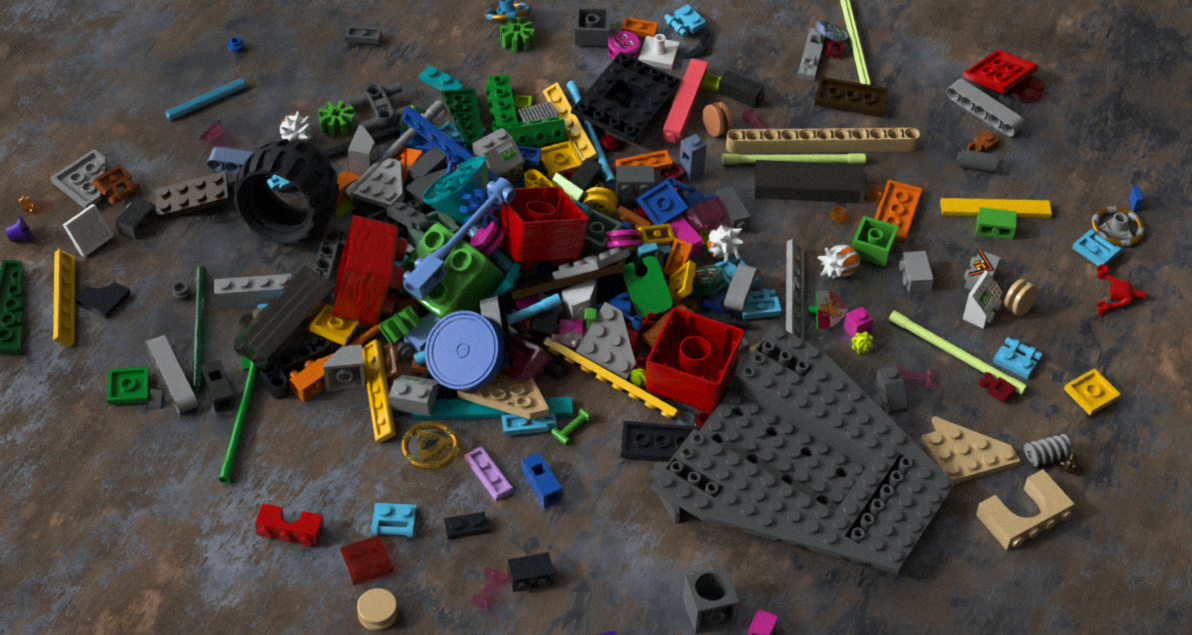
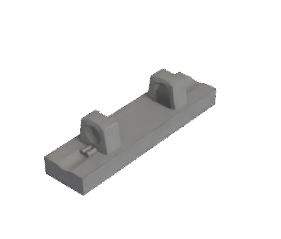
M810 28L797 78L815 80L826 38L816 28Z

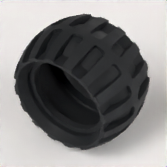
M281 139L265 144L253 152L242 165L234 186V204L238 209L240 219L248 225V229L260 235L262 239L268 242H277L280 245L296 244L317 234L332 217L339 197L337 172L332 168L331 161L327 156L322 155L318 151L319 149L313 145L305 144L301 140ZM266 175H277L291 182L304 195L308 208H297L280 199L268 185Z

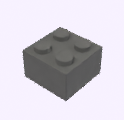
M576 6L575 45L608 46L610 7Z
M617 166V207L640 206L637 198L654 188V166Z

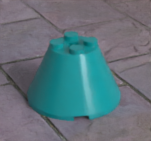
M483 156L471 158L457 165L458 170L450 175L448 172L442 175L424 192L422 196L424 203L464 225L463 219H466L471 212H459V206H470L465 199H462L463 195L474 194L473 189H486L490 182L487 161Z

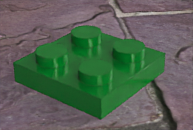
M149 367L108 369V405L149 402Z

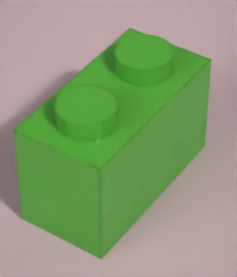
M979 207L976 219V236L1013 240L1016 230V211Z

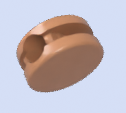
M717 102L704 108L703 122L711 136L725 135L732 129V116L724 103Z

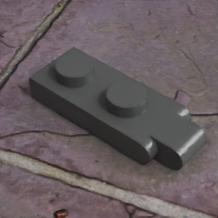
M396 202L386 208L388 216L409 228L414 227L419 230L429 225L424 214L403 202Z

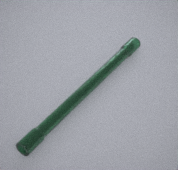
M203 266L195 269L193 367L191 375V389L193 393L203 391L201 365L203 364L204 307L207 269Z

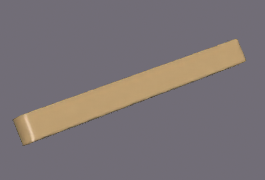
M915 128L734 129L727 133L726 150L730 153L911 152L917 149L920 132Z

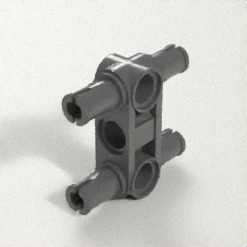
M399 82L385 87L372 84L367 87L362 95L349 99L353 110L365 105L370 106L374 118L360 122V125H363L367 132L377 128L384 130L395 126L399 120H402L404 109L406 108L403 107L395 110L388 100V97L402 92Z

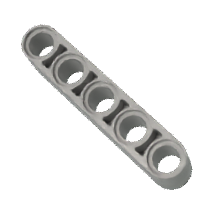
M963 79L957 80L946 90L947 96L952 101L1009 137L1015 135L1025 126L1024 119L1020 115Z
M165 335L145 341L148 353L178 414L198 407L196 397Z

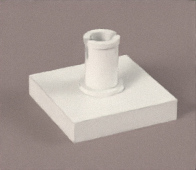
M657 34L655 37L646 36L638 60L654 67L672 70L680 42L666 40L663 34Z
M94 204L63 224L77 250L83 257L114 236Z

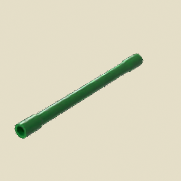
M259 348L254 349L252 353L249 372L225 460L220 470L218 480L224 484H228L231 481L239 443L260 365L263 362L265 352Z

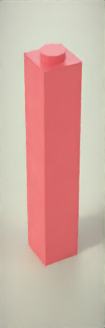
M691 58L663 127L662 141L680 144L700 94L702 83L707 73L708 62Z

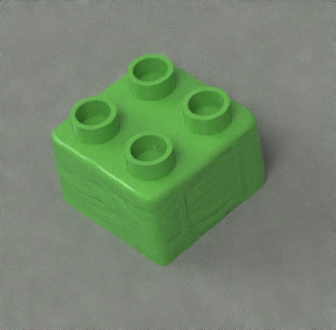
M440 223L434 224L424 234L407 259L400 265L404 267V273L406 271L413 272L418 258L425 259L427 255L446 245L455 233ZM461 239L451 250L444 262L447 274L423 300L409 293L404 288L403 281L400 288L428 311L442 319L446 315L461 309L476 312L480 307V299L487 297L502 279L503 273L486 256Z

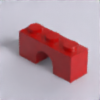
M262 503L255 527L257 535L263 538L280 539L283 542H295L304 546L317 547L324 528V521L321 514L302 511L297 521L288 523L284 521L283 507Z

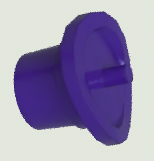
M22 217L17 219V223L6 227V234L11 242L23 240L27 243L32 240L30 227L27 226Z

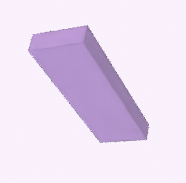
M482 446L464 455L466 462L495 501L513 493V487Z

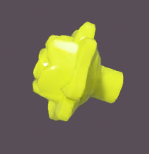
M867 332L856 333L855 337L851 339L853 343L852 349L856 350L858 354L868 353L869 348H873V337Z

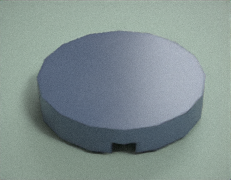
M819 20L816 24L819 32L834 41L844 43L848 38L844 30L841 29L839 31L838 26L830 21Z

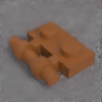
M120 164L94 178L92 184L104 196L108 193L113 195L109 197L111 204L123 201L126 196H132L140 189L139 183L132 184L130 182L132 175ZM121 186L124 188L122 191L118 189Z

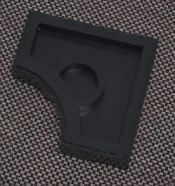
M114 282L103 288L87 286L75 300L76 303L107 318L131 293L130 289Z

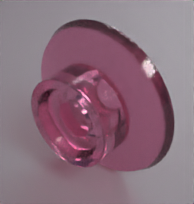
M222 118L204 132L198 140L207 138L210 142H213L224 132L219 126Z

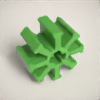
M523 17L517 18V23L515 24L511 20H505V26H500L502 47L507 49V47L512 45V52L514 53L518 52V46H521L524 51L529 50V44H534L532 22L528 20V22L523 24Z
M341 100L338 101L337 108H334L332 102L329 101L326 103V109H319L320 130L322 133L329 131V137L335 138L336 131H340L342 137L348 135L347 129L353 131L355 128L353 107L349 105V107L345 108V103Z
M408 305L407 307H402L397 313L394 312L389 319L384 320L379 329L389 343H391L392 341H397L403 334L404 336L408 334L409 330L417 327L422 320L412 306Z

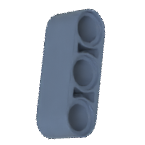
M214 147L207 161V166L213 171H226L227 173L238 174L244 162L253 152Z

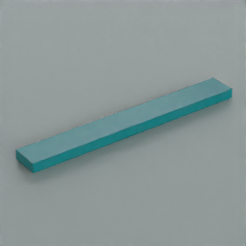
M543 397L549 408V414L554 413L556 417H573L572 397ZM436 399L430 416L413 413V420L502 418V415H510L511 413L464 399Z

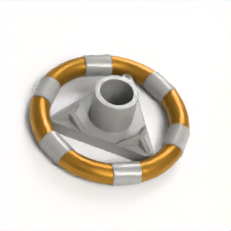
M1104 207L1098 210L1091 220L1092 229L1114 246L1130 247L1135 245L1143 238L1145 233L1144 223L1141 218L1133 211L1124 207ZM1116 213L1113 218L1098 226L1101 216ZM1128 217L1131 220H1133L1138 227L1135 237H1133L1131 229L1128 225ZM1106 234L1119 237L1125 240H1115L1108 237Z

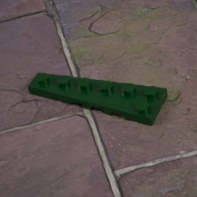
M476 88L441 91L442 100L465 147L473 149L472 143L483 138Z
M3 260L0 270V354L22 355L23 263L20 260Z

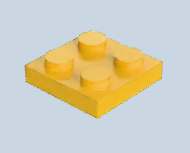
M570 140L541 148L542 166L549 179L553 178L556 173L562 174V172L567 170L576 172L582 164Z
M691 260L668 278L667 286L673 300V306L677 305L685 296H689L693 290L692 283L696 275V263Z
M326 304L311 323L309 331L345 346L360 325V322L333 317V307Z
M1095 368L1067 383L1064 387V390L1090 416L1115 402L1121 396Z

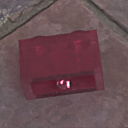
M715 196L692 206L682 215L696 232L701 231L703 233L709 230L711 225L716 227L724 222L723 218L729 214L720 198Z

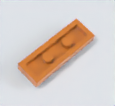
M662 150L618 159L615 165L616 168L617 166H654V171L672 168L673 162L668 151Z

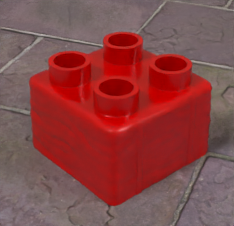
M554 186L514 188L516 191L514 200L511 203L503 202L501 204L502 210L491 211L495 217L499 218L496 222L497 228H501L505 232L504 238L498 247L505 250L513 258V263L516 261L520 264V269H532L535 266V262L544 261L558 267L569 263V260L581 257L589 219L562 188Z
M353 215L339 265L332 312L333 317L377 324L381 314L391 316L396 293L388 291L389 288L400 289L404 273V267L394 265V262H403L407 246V239L398 238L399 228L396 225Z
M671 309L647 357L646 389L651 393L657 394L662 399H672L690 405L702 412H714L721 403L738 366L744 331L738 327L683 309Z

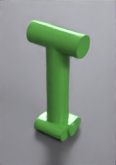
M585 309L586 333L593 321H597V309Z
M581 408L579 416L562 431L556 427L553 428L551 434L564 445H568L571 439L567 436L584 421L590 423L591 415Z

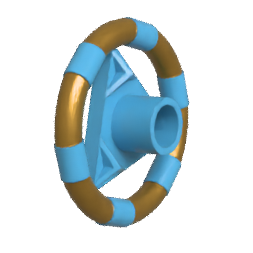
M500 0L499 6L492 7L484 12V18L489 21L516 19L532 12V6L523 2L513 3V0Z

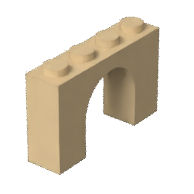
M1043 469L1029 476L1024 486L1026 493L1039 506L1041 511L1039 515L1030 518L1017 516L996 495L979 503L976 516L1006 550L1020 546L1026 539L1035 538L1041 531L1051 529L1056 523L1061 520L1066 521L1072 515L1074 503Z

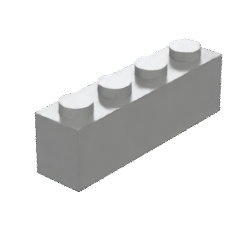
M281 274L214 279L216 307L220 309L294 301L292 275Z

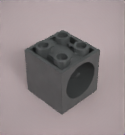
M726 566L721 568L714 567L707 571L692 572L689 575H685L683 600L695 634L736 625L739 600ZM702 596H713L719 600L709 601L703 599Z

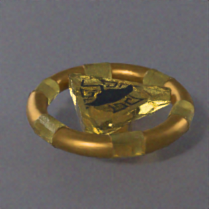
M427 421L416 424L405 433L401 442V451L410 465L422 470H438L446 467L456 459L460 451V440L457 433L450 426L441 422ZM439 429L444 431L450 438L423 430ZM414 434L417 436L421 461L417 460L409 452L408 445ZM453 444L449 455L445 459L425 463L428 460H435L440 452Z

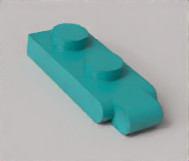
M430 65L419 74L420 81L440 91L465 89L458 79Z

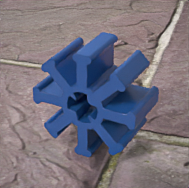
M473 189L474 194L463 195L462 199H465L470 206H459V212H471L466 219H463L465 223L489 198L486 189ZM493 204L475 224V227H488L487 222L490 221L496 223L499 218L495 217L491 210H502V205Z

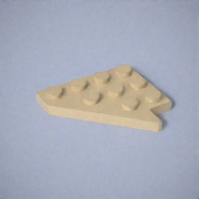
M524 361L514 363V368L498 372L488 384L480 389L467 392L457 391L458 398L527 419L549 415V408Z
M936 416L932 417L931 421L936 431L921 436V441L930 458L955 484L1019 466L1020 463L1011 445Z

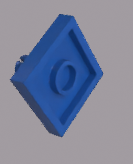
M668 179L637 198L638 204L654 225L666 224L688 211V206Z

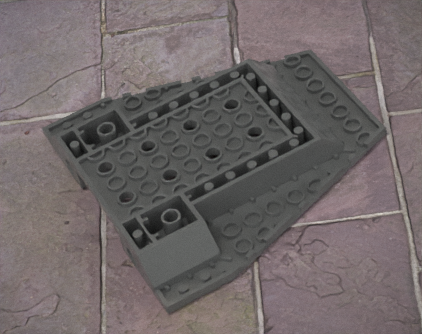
M774 324L735 374L732 388L699 431L693 429L653 481L650 489L705 522L721 523V526L727 528L730 526L743 529V532L775 541L780 539L786 541L785 543L789 545H802L808 547L807 549L837 558L841 556L846 557L852 562L868 563L874 568L897 574L949 495L955 482L825 352ZM738 411L743 416L737 417L733 412ZM773 431L777 436L771 437L767 432ZM719 438L722 440V443L719 444L712 439ZM807 451L811 456L805 457L801 452ZM749 458L755 459V460L757 461V463H756V464H753V463H751L750 461H748L747 459H749ZM836 472H843L846 474V477H839ZM782 479H789L792 484H787ZM822 499L826 501L827 505H823L817 500Z

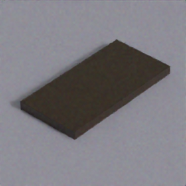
M616 261L598 270L555 280L553 275L515 284L513 289L509 293L506 292V294L515 300L622 272L625 269L622 262Z

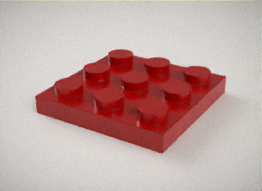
M997 49L964 71L963 76L967 80L1004 94L1036 72L1038 66L1033 62Z

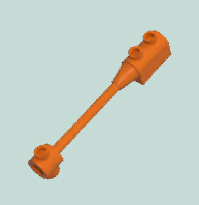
M406 296L403 299L401 297L395 298L393 313H397L404 306L411 305L417 315H420L418 304L411 296ZM384 320L347 346L362 345L381 331L379 326ZM333 354L319 358L315 362L309 359L305 362L304 369L301 372L294 370L289 374L288 385L292 392L303 402L326 387L323 364Z

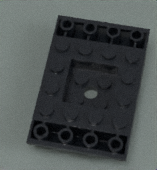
M620 52L572 108L570 113L639 145L671 105L682 80Z

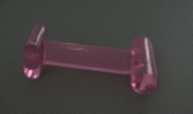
M753 107L743 111V119L748 118L756 129H765L754 116Z
M900 363L896 364L902 377L926 381L927 388L934 387L935 370L933 368H929L927 373L902 369Z
M487 567L484 575L489 576L480 594L474 595L472 599L473 604L486 608L488 604L487 597L496 581L504 582L507 574Z

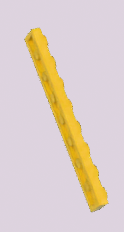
M547 337L543 343L549 346L548 351L557 356L559 353L565 355L564 360L574 365L576 361L581 364L580 369L590 374L592 370L597 373L596 378L606 383L608 379L613 382L612 387L621 392L623 389L629 391L628 396L637 401L640 398L645 400L644 405L653 410L656 407L661 409V414L669 419H672V417L680 418L682 412L553 339Z

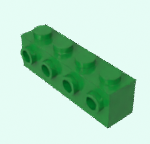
M509 75L488 76V84H485L486 94L490 95L487 96L488 107H492L489 108L490 119H494V121H491L492 127L518 123Z
M561 116L491 127L492 133L503 128L513 137L517 146L543 147L547 143L554 145L567 140L565 120Z

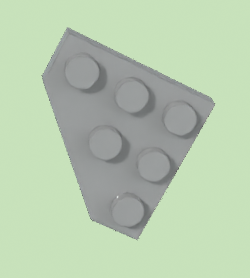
M93 149L53 175L51 181L84 209L92 204L96 205L101 201L102 193L92 184L94 178L105 173L106 158Z
M391 158L384 160L353 193L355 198L384 208H388L396 202H402L405 199V193L403 191L404 177L402 175L403 165L401 162Z
M615 247L599 254V256H587L583 260L573 262V265L569 263L558 266L559 270L552 272L554 280L601 269L629 256V248L621 249L620 247Z
M605 302L597 314V321H593L576 353L627 381L630 372L636 366V361L624 316L621 310Z

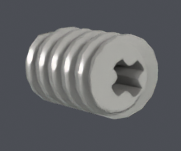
M1065 434L1040 439L1039 441H1033L1024 445L1025 455L1035 467L1039 466V462L1045 465L1047 461L1053 463L1054 459L1060 461L1061 457L1067 459L1070 450V442Z

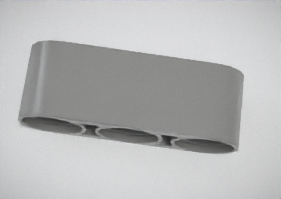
M738 263L725 297L724 307L743 312L756 278L757 268Z

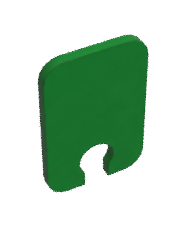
M654 256L642 259L648 269L647 274L643 277L636 275L633 262L625 265V271H622L636 314L642 319H645L646 314L649 312L657 315L671 309L673 306V300L659 261Z

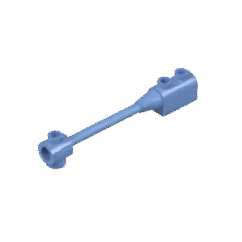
M499 178L496 182L490 181L486 188L489 197L487 201L448 243L432 254L427 255L425 259L418 258L413 272L406 271L403 274V286L409 293L423 300L447 274L444 262L455 245L494 203L501 205L503 202L511 203L514 200L516 191L507 179Z

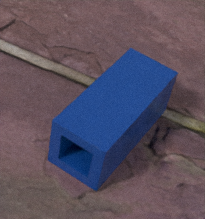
M540 452L535 455H529L521 460V472L543 507L562 500V487Z

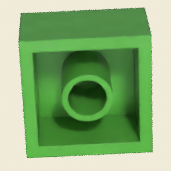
M863 216L853 239L852 248L857 251L860 259L886 267L896 242L899 226Z

